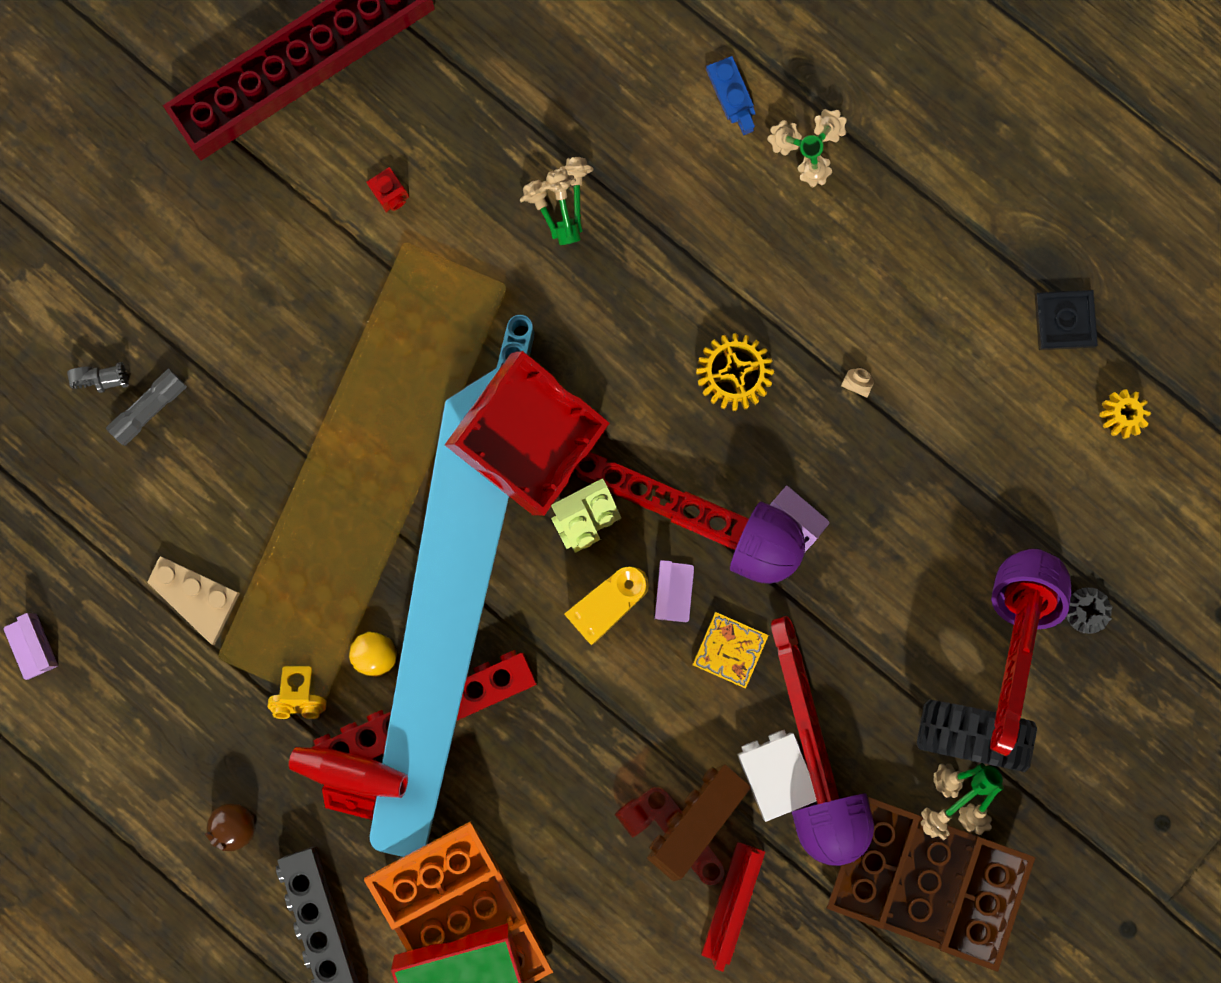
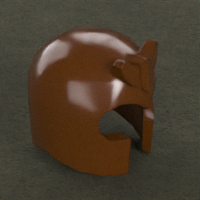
M240 804L221 805L211 813L207 822V833L205 836L209 839L212 846L222 851L239 850L253 839L256 830L254 816L250 810Z

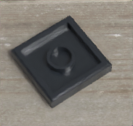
M1094 290L1042 292L1035 294L1039 350L1095 348L1098 346Z

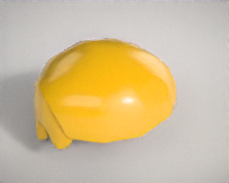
M367 632L357 636L350 646L349 659L353 668L358 672L378 677L392 669L396 663L397 650L389 637L380 633Z

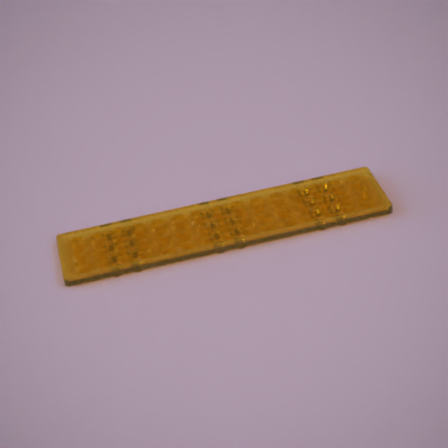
M410 243L402 245L218 654L221 661L279 686L281 685L283 667L310 666L312 669L310 695L320 696L326 700L437 450L445 401L464 389L507 292L504 283ZM293 674L288 679V685L292 687V692H298V687L304 682V676Z

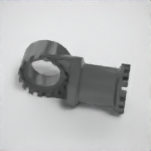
M123 362L117 363L114 367L101 370L99 367H79L67 371L70 388L75 386V389H77V386L82 388V385H84L85 388L95 385L97 391L102 393L107 388L120 385L124 388L129 385V378L125 376L128 373L124 372L126 368Z

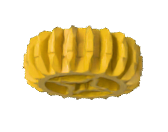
M737 333L733 334L732 342H729L726 335H722V345L715 339L712 340L711 345L714 351L705 347L703 353L708 358L699 357L698 363L705 366V368H698L696 370L697 375L705 376L698 380V385H708L703 391V395L707 396L713 392L715 395L710 402L715 404L718 398L722 399V409L726 408L728 402H732L731 408L733 411L737 410L738 402H741L744 409H748V399L753 404H758L759 399L756 393L763 397L766 396L767 391L762 386L770 387L772 381L765 377L774 374L773 369L765 368L772 364V359H762L767 353V349L763 348L758 352L756 350L760 343L758 340H755L752 346L747 344L749 341L748 335L744 336L742 342H738L739 336ZM733 351L747 354L754 362L740 361ZM724 353L726 367L719 370L718 373L712 374L714 360ZM731 364L736 370H744L740 372L739 380L735 378L734 374H727L731 370ZM758 370L757 383L746 392L744 377L751 374L752 371ZM716 382L730 383L734 390L737 391V394L722 390Z

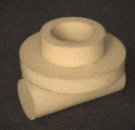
M851 369L847 372L841 387L868 397L874 380L865 369Z

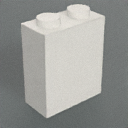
M785 730L769 735L770 741L759 745L758 741L746 744L741 747L743 752L737 754L765 822L817 801L808 768L793 733L786 734Z

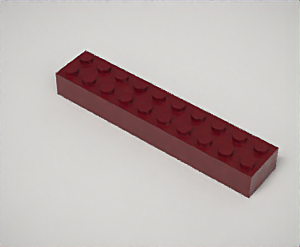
M325 0L162 106L192 151L202 161L435 10L433 0Z

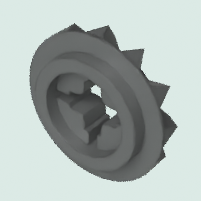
M1081 588L1071 594L1069 611L1066 617L1070 625L1077 631L1086 634L1096 633L1105 629L1108 622L1112 619L1111 610L1113 606L1110 604L1108 596L1098 589ZM1093 602V609L1100 613V615H1090L1086 620V612L1078 606H1089Z

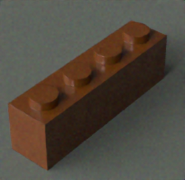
M725 764L717 768L711 767L702 778L704 782L699 790L694 789L684 801L687 804L685 809L681 813L676 812L667 823L668 831L664 836L658 835L649 846V849L652 851L647 859L672 881L681 880L751 789V786Z

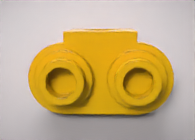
M285 666L282 668L280 694L271 696L268 699L267 707L273 712V717L287 719L291 713H302V717L306 719H316L319 717V714L326 710V700L323 697L310 695L312 676L310 666ZM293 674L304 676V682L298 687V692H292V687L288 685V679Z

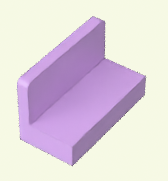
M785 486L770 504V506L792 516L799 524L805 539V552L829 525V521L788 486Z
M660 561L654 619L678 622L689 621L694 574L693 565Z
M26 613L17 617V622L4 627V632L25 680L58 667L37 614Z

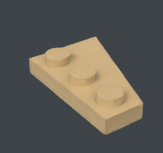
M161 556L147 582L211 645H215L240 594Z

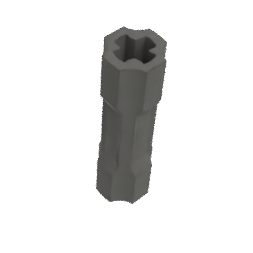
M168 368L153 382L150 389L130 408L116 417L106 429L120 444L126 446L150 419L167 403L172 402L187 386Z

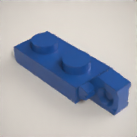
M733 56L706 66L707 74L727 120L730 119L731 123L738 122L743 136L753 132L755 125L751 116L755 115L754 105Z

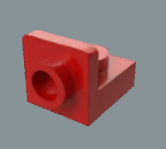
M390 167L366 182L385 212L390 209L395 211L401 208L406 203L405 200L409 198L406 189L401 185Z

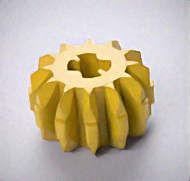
M1127 389L1122 390L1120 395L1113 392L1109 395L1110 400H1105L1102 403L1106 411H1102L1099 416L1108 420L1103 424V427L1108 428L1112 426L1111 435L1116 436L1121 433L1123 439L1129 438L1130 434L1134 436L1141 433L1140 427L1145 428L1149 424L1144 417L1150 416L1151 412L1143 410V406L1148 401L1142 400L1139 402V392H1134L1131 396ZM1124 409L1125 413H1129V418H1126V415H1121V410Z

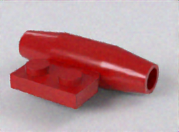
M295 747L289 759L290 770L324 785L322 793L325 808L370 820L373 819L376 796L402 798L408 785V775L376 760L332 749Z

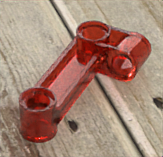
M652 786L637 798L625 804L614 815L633 838L646 829L653 820L666 833L669 829L667 826L668 821L676 812L681 813L682 811L663 787ZM654 792H660L665 797L664 804L659 808H654L648 803L649 796ZM708 845L691 866L700 880L707 885L720 883L725 874L721 861ZM708 863H715L719 869L717 875L712 878L705 877L702 872L703 867Z

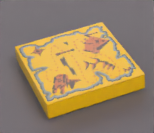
M715 612L692 665L746 689L769 635Z

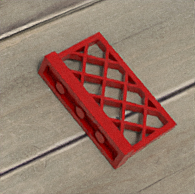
M740 842L736 843L701 952V956L710 958L714 968L722 972L726 964L730 965L765 855L764 850Z

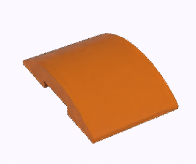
M471 821L364 878L366 885L391 929L396 931L406 951L432 944L453 942L468 934L508 923L519 956L523 982L534 983L553 973L540 942L512 888Z

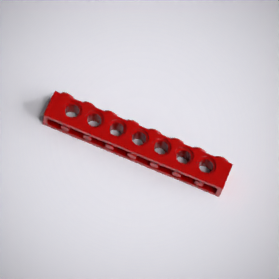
M516 650L500 656L501 662L490 666V663L486 662L473 668L475 674L466 678L456 721L538 685L524 653L517 655ZM501 669L508 671L510 674L509 683L503 687L497 685L494 679L496 672ZM474 681L480 682L484 689L483 694L479 698H473L468 693V687ZM383 710L377 711L367 716V723L358 726L356 722L340 728L342 734L331 738L330 734L319 737L313 740L315 746L311 748L336 750L339 742H345L349 746V754L368 759H374L383 755L391 712L384 714ZM367 729L372 730L376 734V742L372 746H367L362 740V735Z

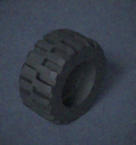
M928 700L923 706L917 745L920 750L1026 772L1031 765L1037 726L1034 721L1020 718L1015 746L1009 755L1004 756L990 749L992 733L995 729L996 712Z

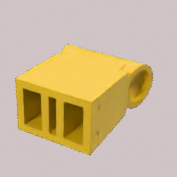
M621 568L564 615L584 638L593 645L645 596L649 588V578L640 568Z

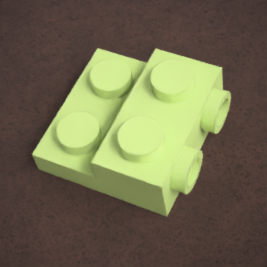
M603 478L551 505L556 515L551 519L566 549L572 547L575 553L601 540L597 531L621 519Z

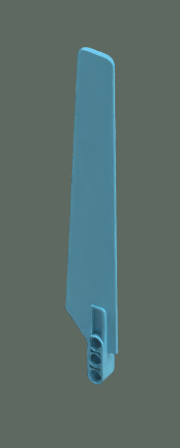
M516 315L509 320L497 368L445 401L382 764L407 774L408 785L402 798L376 796L370 842L372 847L380 852L404 857L428 843L509 500L507 494L447 448L445 443L507 360L508 356L519 351H524L530 356L534 340V329L531 320L524 315ZM519 326L528 328L527 333L523 336H517L513 332Z

